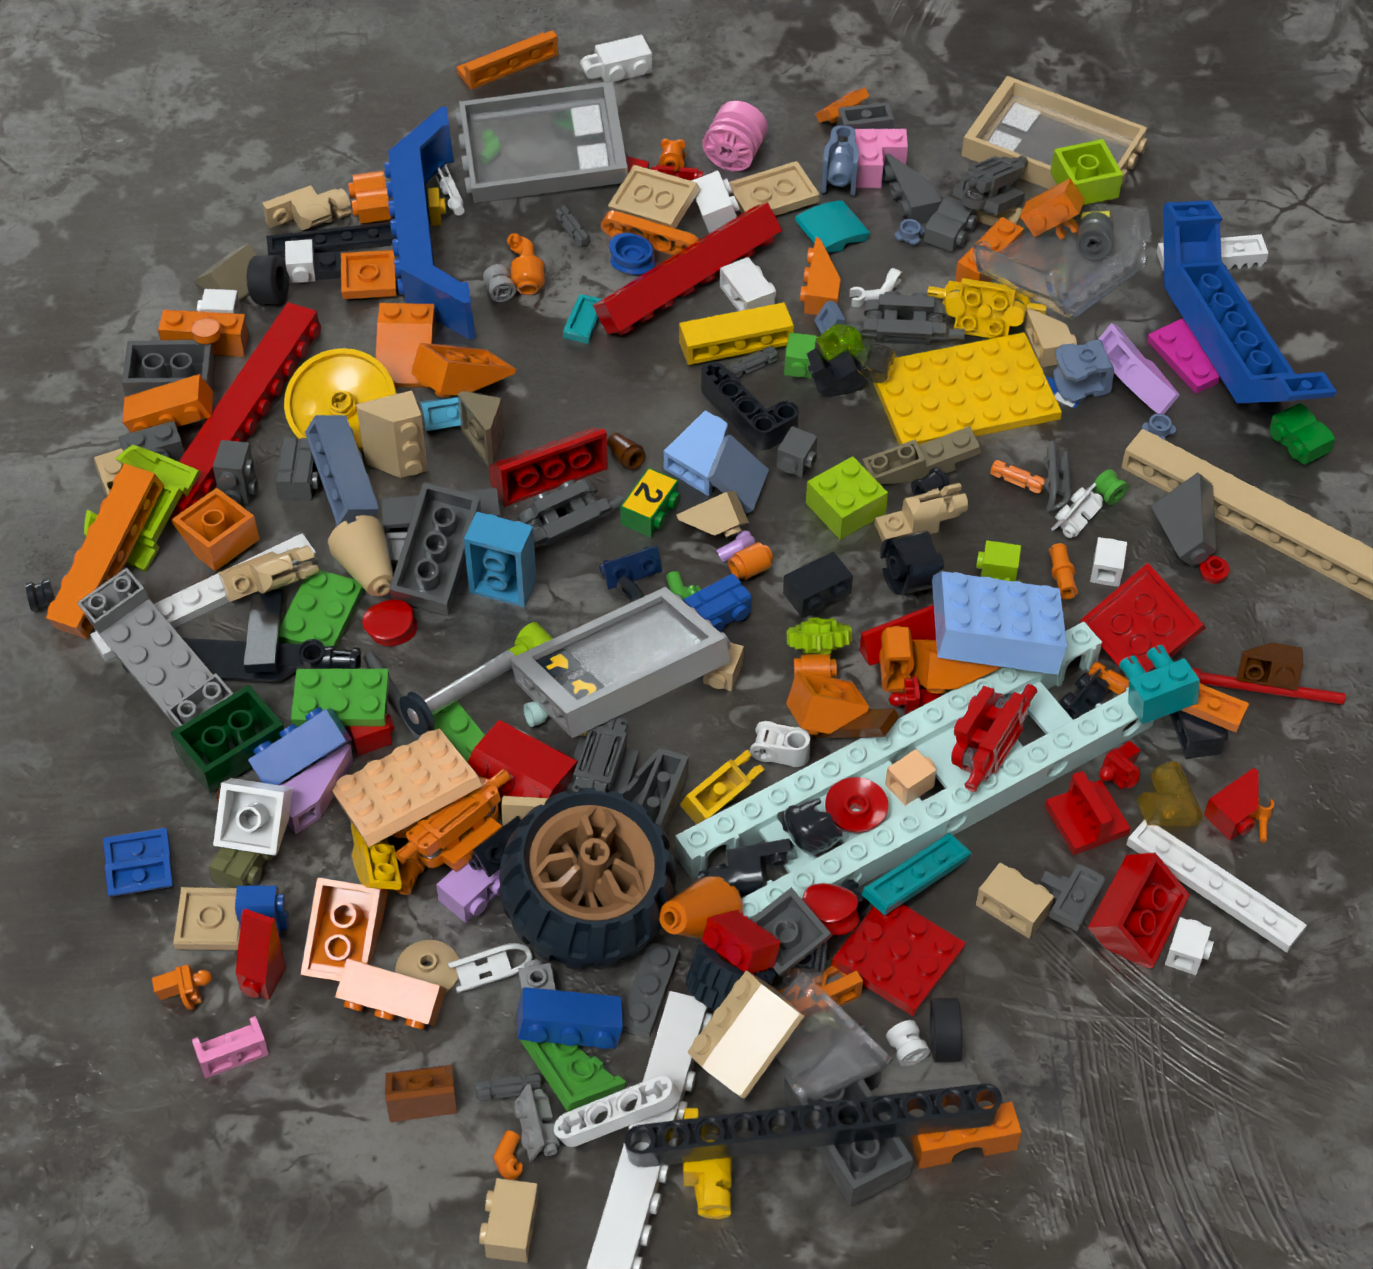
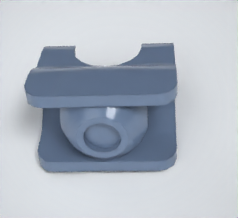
M838 125L831 131V139L824 149L821 193L826 194V188L829 183L837 187L849 184L851 189L850 196H855L859 150L855 143L856 133L853 127ZM846 136L848 137V141L840 142L838 141V137Z

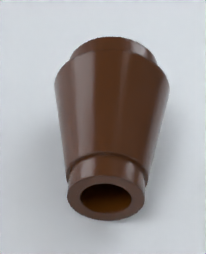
M613 433L607 439V446L610 447L622 467L634 470L643 464L646 455L640 444L619 433Z

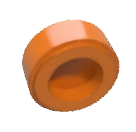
M202 319L192 325L193 339L200 344L214 343L221 336L219 323L213 319Z

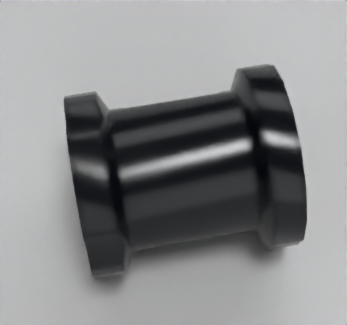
M934 467L930 469L927 476L912 481L911 489L915 496L936 488L941 491L944 486L949 485V480L940 468Z

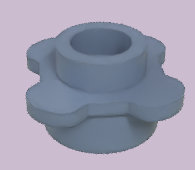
M906 219L900 223L899 231L895 232L894 237L898 241L902 240L905 243L916 245L919 243V237L924 234L925 229L918 221Z
M1155 414L1150 417L1149 423L1142 425V429L1159 436L1163 440L1168 435L1175 434L1176 427L1172 425L1171 419L1164 414Z

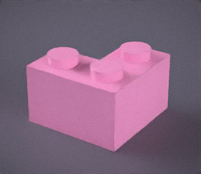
M855 129V143L859 150L856 188H881L885 154L892 155L906 165L908 150L906 129Z

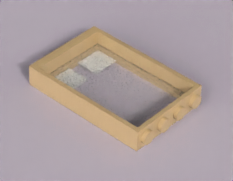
M1007 76L965 134L961 156L979 163L994 156L1000 158L1004 156L1011 159L1021 155L1023 157L1026 156L1028 163L1025 167L1024 175L1019 178L1051 189L1057 185L1050 173L1054 149L1104 139L1123 173L1121 183L1123 185L1127 178L1128 170H1133L1137 163L1138 154H1143L1147 147L1148 139L1145 138L1147 127ZM1113 199L1095 202L1089 205H1092L1103 210L1107 202L1113 201Z

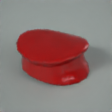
M392 599L380 602L367 609L363 615L362 623L364 629L374 642L382 646H396L406 643L414 637L418 629L417 620L413 616V609L407 602Z
M819 883L808 887L803 893L802 900L832 935H843L857 927L859 922L857 911L858 899L852 891L834 884Z

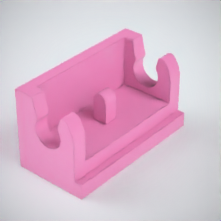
M256 1016L249 1018L251 1025L200 1043L198 1037L192 1039L205 1079L269 1055Z

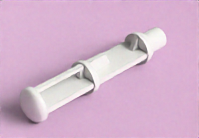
M445 164L442 169L438 168V173L442 179L439 181L437 175L435 177L443 194L450 195L448 200L449 208L459 216L464 213V202ZM447 171L450 177H446L444 172Z

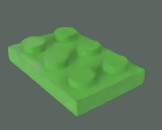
M319 570V573L305 578L280 626L279 643L302 644L308 639H317L323 645L335 646L337 649L365 589L355 579Z
M297 669L291 715L292 724H296V726L302 725L307 722L305 718L307 714L321 707L323 710L333 708L343 726H385L389 670Z

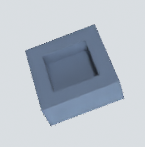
M826 301L814 319L823 338L827 340H833L846 321L837 303L834 301Z

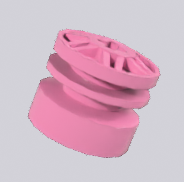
M737 100L729 101L721 106L713 123L702 140L703 150L715 165L730 171H742L750 166L768 133V123L764 115L749 103Z

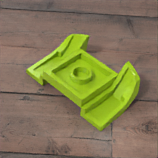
M131 445L119 454L115 460L122 465L125 463L155 473L164 485L126 561V564L147 572L160 548L156 542L181 495L188 496L201 471L146 448ZM90 510L86 511L84 535L86 537L88 528L95 522L98 516Z

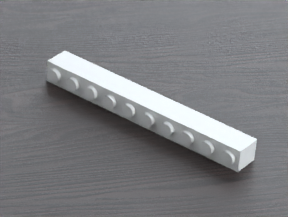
M669 992L643 1079L644 1082L657 1076H667L679 1089L678 1102L674 1107L665 1112L629 1125V1129L641 1124L684 1119V1108H687L688 1102L683 1101L686 1091L692 1092L696 1078V1072L692 1071L696 1061L687 1051L692 1046L694 1039L702 1032L713 1014L708 1013V1007L697 1001L693 996ZM678 1138L671 1139L668 1144L677 1146ZM624 1142L587 1269H641L643 1258L638 1257L641 1246H648L652 1226L648 1225L650 1214L656 1215L658 1212L661 1194L657 1193L660 1182L666 1183L670 1164L637 1167L629 1161ZM646 1142L637 1143L633 1148L636 1150H644L647 1147H649L650 1144Z

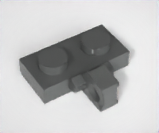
M1079 863L1076 865L1070 878L1063 875L1059 878L1045 871L1039 881V885L1045 887L1054 896L1053 903L1055 904L1050 911L1049 917L1078 932L1106 878Z

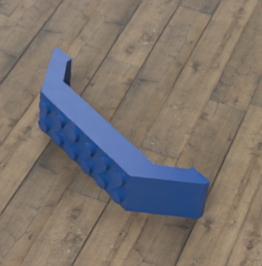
M446 106L437 109L388 151L389 162H384L386 179L391 178V181L386 182L388 198L393 197V200L388 201L390 217H395V219L390 221L392 237L397 236V239L392 240L394 257L399 256V258L394 260L396 277L402 276V278L397 279L399 295L405 294L406 303L434 304L436 322L468 339H474L476 337L469 283L460 282L434 266L425 184L438 173L439 167L442 169L445 164L454 162Z
M1211 200L1165 203L1163 207L1164 288L1236 403L1278 402L1334 397L1337 391L1324 372L1294 373L1223 264L1220 223L1223 218Z

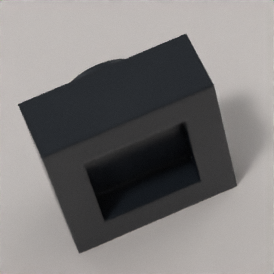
M341 251L314 253L316 280L341 278Z

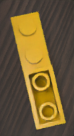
M351 822L354 842L352 859L361 884L368 888L401 890L402 883L394 845H389L387 837L368 847Z

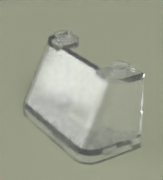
M803 971L781 994L804 1015V1018L775 1058L792 1075L791 1078L795 1083L791 1088L804 1101H807L809 1097L817 1101L884 1070L894 1060Z

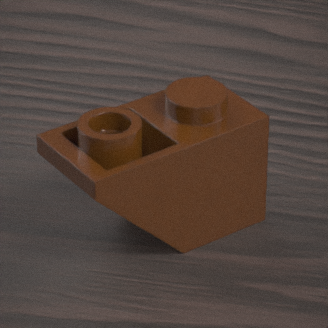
M1272 642L1242 651L1236 680L1297 690L1303 668L1302 647Z

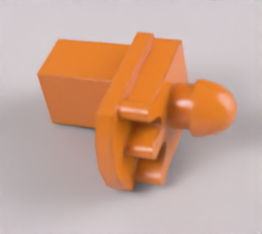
M189 964L175 967L174 971L153 977L152 983L154 992L160 1000L180 994L186 1009L192 1010L196 1004L202 1003L199 986L209 984L212 980V975L207 970H199L195 974Z

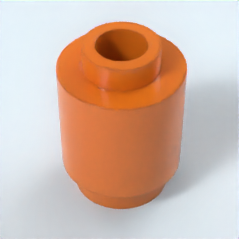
M756 542L733 553L732 558L728 559V566L731 573L738 580L742 578L747 580L770 569L773 555L767 545L763 546L760 542Z
M830 654L801 655V658H794V674H796V671L830 678L837 677L836 659H830Z

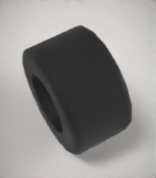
M280 255L254 256L248 264L247 287L251 299L256 304L283 303L287 298L289 274L286 270L285 260Z

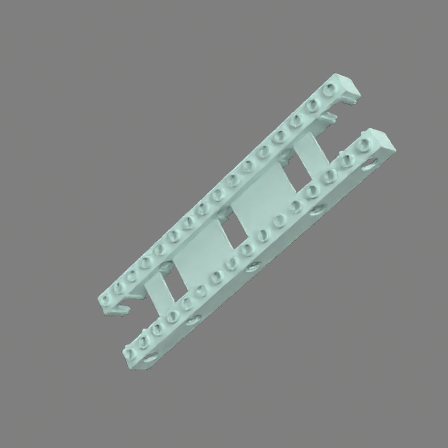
M1082 622L1065 631L1067 649L1058 675L1002 667L958 689H954L899 718L885 737H863L675 836V856L692 879L698 876L699 871L708 869L710 853L721 845L726 844L727 855V849L754 845L764 840L765 842L789 838L795 846L796 859L788 860V864L783 865L788 874L773 882L772 880L767 881L766 886L741 899L743 902V915L751 919L791 887L802 899L806 889L814 884L828 883L841 886L844 882L854 879L861 886L902 864L946 834L955 835L1151 728L1154 720L1145 724L1141 723L1128 703L1129 687L1126 688V692L1102 705L1100 703L1096 704L1093 710L1074 720L1048 691L1049 688L1055 685L1058 687L1062 685L1066 668L1076 657L1082 655L1079 665L1082 670L1087 669L1089 671L1091 666L1098 662L1102 641L1085 622ZM1027 684L1034 685L1038 692L1030 703L1028 714L1046 735L1024 747L1017 739L996 774L992 773L986 783L981 782L976 792L968 791L964 784L971 773L961 770L960 767L952 764L951 753L957 742L956 736H954V727L957 720L964 717L971 698L978 695L983 685L995 689L997 693L1004 694L1006 701H1009L1014 692L1021 694ZM1136 720V722L1129 729L1123 731V729L1129 723ZM917 749L924 757L930 758L934 763L936 777L945 789L924 801H921L918 797L905 806L885 785L887 768ZM846 778H865L875 782L884 790L888 799V813L884 821L876 828L866 832H849L839 828L843 835L839 840L842 845L818 858L816 855H808L798 848L789 834L783 830L781 823L777 819V814L785 811L789 806L794 804L800 805L817 798L821 799V804L815 806L814 811L826 812L825 798L829 789L838 781ZM852 809V811H860L859 809Z

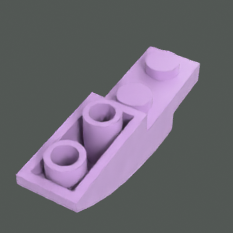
M1111 323L1099 339L1103 342L1108 358L1113 365L1114 373L1157 414H1165L1180 394L1152 361L1145 359L1118 325Z

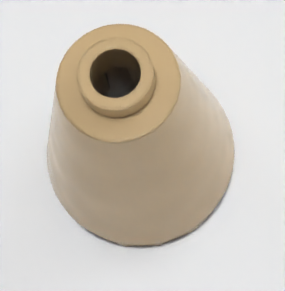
M360 515L355 517L357 521L349 524L347 521L340 523L328 538L331 555L368 594L383 596L389 593L394 574L385 531L380 521L373 516Z

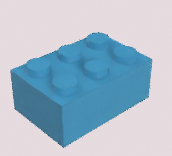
M476 512L464 537L469 593L525 607L536 583L533 526L520 521L515 522L499 518L493 514Z

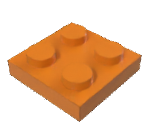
M393 250L341 253L342 299L397 296Z

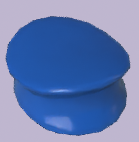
M620 233L609 242L610 263L618 271L642 275L654 268L656 262L653 247L646 238L633 233Z

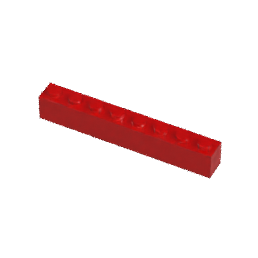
M768 202L755 205L592 306L607 334L618 332L619 335H623L634 328L632 324L636 321L643 322L653 317L655 309L659 307L664 309L675 303L673 298L680 295L683 297L695 290L694 285L701 282V284H704L716 277L714 273L720 270L721 267L734 263V260L739 257L741 259L749 257L755 253L754 248L758 245L763 247L775 240L774 235L781 232L782 229Z

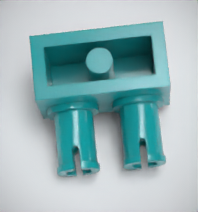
M1163 645L1157 646L1158 651L1153 647L1147 653V658L1156 668L1155 670L1146 673L1136 656H1130V661L1126 657L1119 664V668L1129 680L1128 703L1142 724L1198 703L1200 679L1185 658L1174 662Z

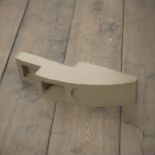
M969 426L918 445L915 439L862 460L866 470L879 484H897L922 479L934 467L940 468L944 473L956 470L955 463L981 454V449Z

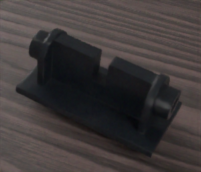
M1101 668L1091 675L1085 672L1075 682L1074 685L1077 687L1075 692H1068L1059 701V704L1073 720L1093 710L1085 701H1088L1095 707L1108 693V682L1097 677L1102 671Z
M519 816L513 818L473 849L471 859L468 861L472 869H484L488 877L500 869L506 844L521 821Z

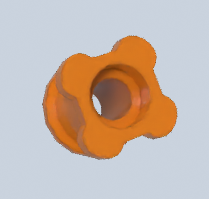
M663 139L660 143L663 151L659 158V165L673 166L674 172H677L680 167H684V160L686 159L684 148L686 147V142L682 139L677 141Z

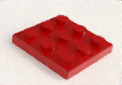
M1149 563L1145 564L1079 620L1081 623L1085 622L1102 641V648L1118 666L1124 658L1127 657L1130 661V656H1136L1146 673L1156 669L1147 658V653L1151 648L1155 647L1158 651L1157 646L1163 645L1172 658L1206 629L1204 624Z
M903 904L885 916L876 907H873L832 958L831 965L846 975L857 970L863 980V986L914 1017L964 951L966 943Z

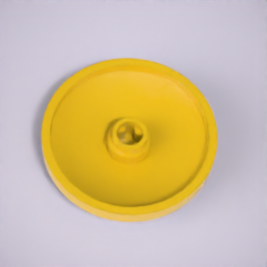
M340 348L327 350L308 359L293 374L285 392V415L291 430L298 440L307 438L305 431L315 415H346L348 423L353 429L357 448L360 452H363L356 404L395 395L397 391L387 369L373 356L355 349Z

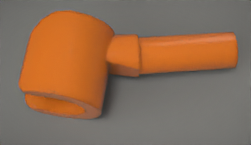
M1258 798V810L1255 818L1259 820V842L1265 843L1267 842V824L1272 816L1275 803L1270 799L1268 807H1262L1259 804L1260 798Z

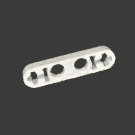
M667 1076L654 1077L564 1113L556 1120L554 1133L564 1145L568 1147L578 1146L671 1109L678 1102L679 1089ZM638 1099L635 1109L625 1112L626 1105L631 1100ZM603 1111H608L606 1119L599 1124H595L597 1115Z

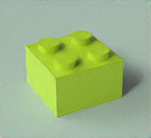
M1104 139L1054 149L1050 170L1052 177L1057 185L1071 178L1085 199L1083 205L1119 198L1123 173Z
M853 456L807 481L806 504L840 540L873 522L875 517L886 514L888 492Z

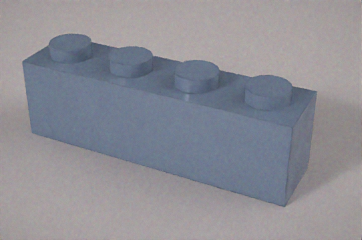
M315 415L305 434L337 526L344 521H347L348 524L357 521L355 517L360 515L374 517L379 510L378 499L374 496L370 477L364 468L361 452L357 448L353 429L350 427L346 415Z

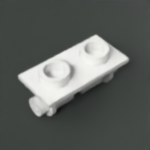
M1095 482L1086 490L1081 487L1070 498L1074 503L1070 507L1066 504L1056 514L1055 518L1058 521L1051 528L1052 531L1060 526L1063 529V534L1068 538L1076 537L1088 523L1081 513L1090 520L1103 506L1102 496L1091 491L1097 485Z

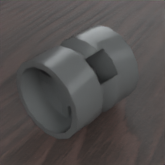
M1092 212L1081 219L1076 249L1085 259H1102L1111 249L1114 228L1112 220L1106 214Z

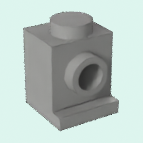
M531 960L526 962L523 968H518L521 993L523 987L556 990L551 963L543 964L541 960Z

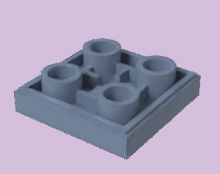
M729 434L723 437L707 480L722 493L736 491L743 510L747 514L753 511L769 469Z

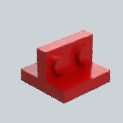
M1084 771L1072 774L1068 792L1045 801L1044 807L1073 855L1125 837L1130 833V826L1102 780L1089 781Z

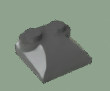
M792 887L751 918L753 923H757V926L761 925L762 929H766V932L771 933V936L775 935L776 939H780L781 943L773 967L780 977L832 937L829 930Z

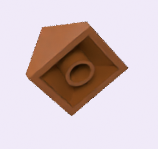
M452 1064L385 1073V1098L390 1122L457 1114Z

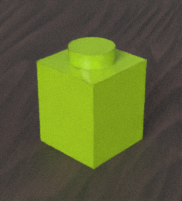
M986 540L985 551L978 552L976 565L977 569H982L981 577L998 578L999 580H1005L1006 577H1009L1010 581H1016L1021 545Z

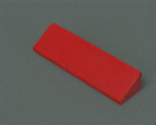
M934 604L862 632L859 651L867 664L872 666L880 663L881 636L886 628L893 626L908 627L911 631L912 640H936Z

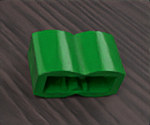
M1298 403L1272 417L1269 428L1271 436L1274 440L1286 446L1291 457L1306 465L1332 451L1335 441L1334 435L1326 425L1317 421L1314 414L1305 405Z

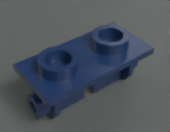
M646 546L644 550L611 561L604 560L603 564L599 565L601 575L606 578L607 588L617 587V582L623 575L635 581L662 572L658 546L650 548Z

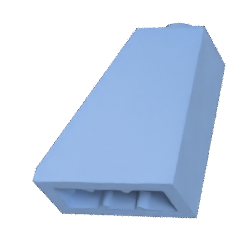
M705 410L664 450V470L709 496L714 486L707 480V476L723 437L727 436L728 423L724 422L719 416H714Z

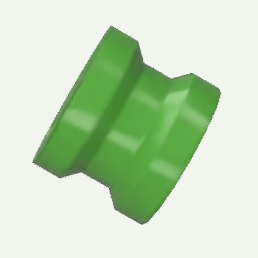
M1108 469L1095 480L1097 485L1093 488V491L1103 495L1104 501L1111 506L1118 503L1126 495L1129 484L1125 480H1119L1114 470Z

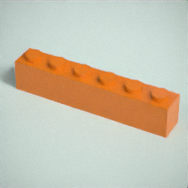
M124 463L121 471L114 477L113 486L108 496L102 501L100 512L95 522L88 528L87 537L82 547L76 552L74 563L69 573L62 579L61 588L55 600L48 607L46 619L56 629L88 639L93 626L77 602L122 571L164 488L163 483L155 473Z

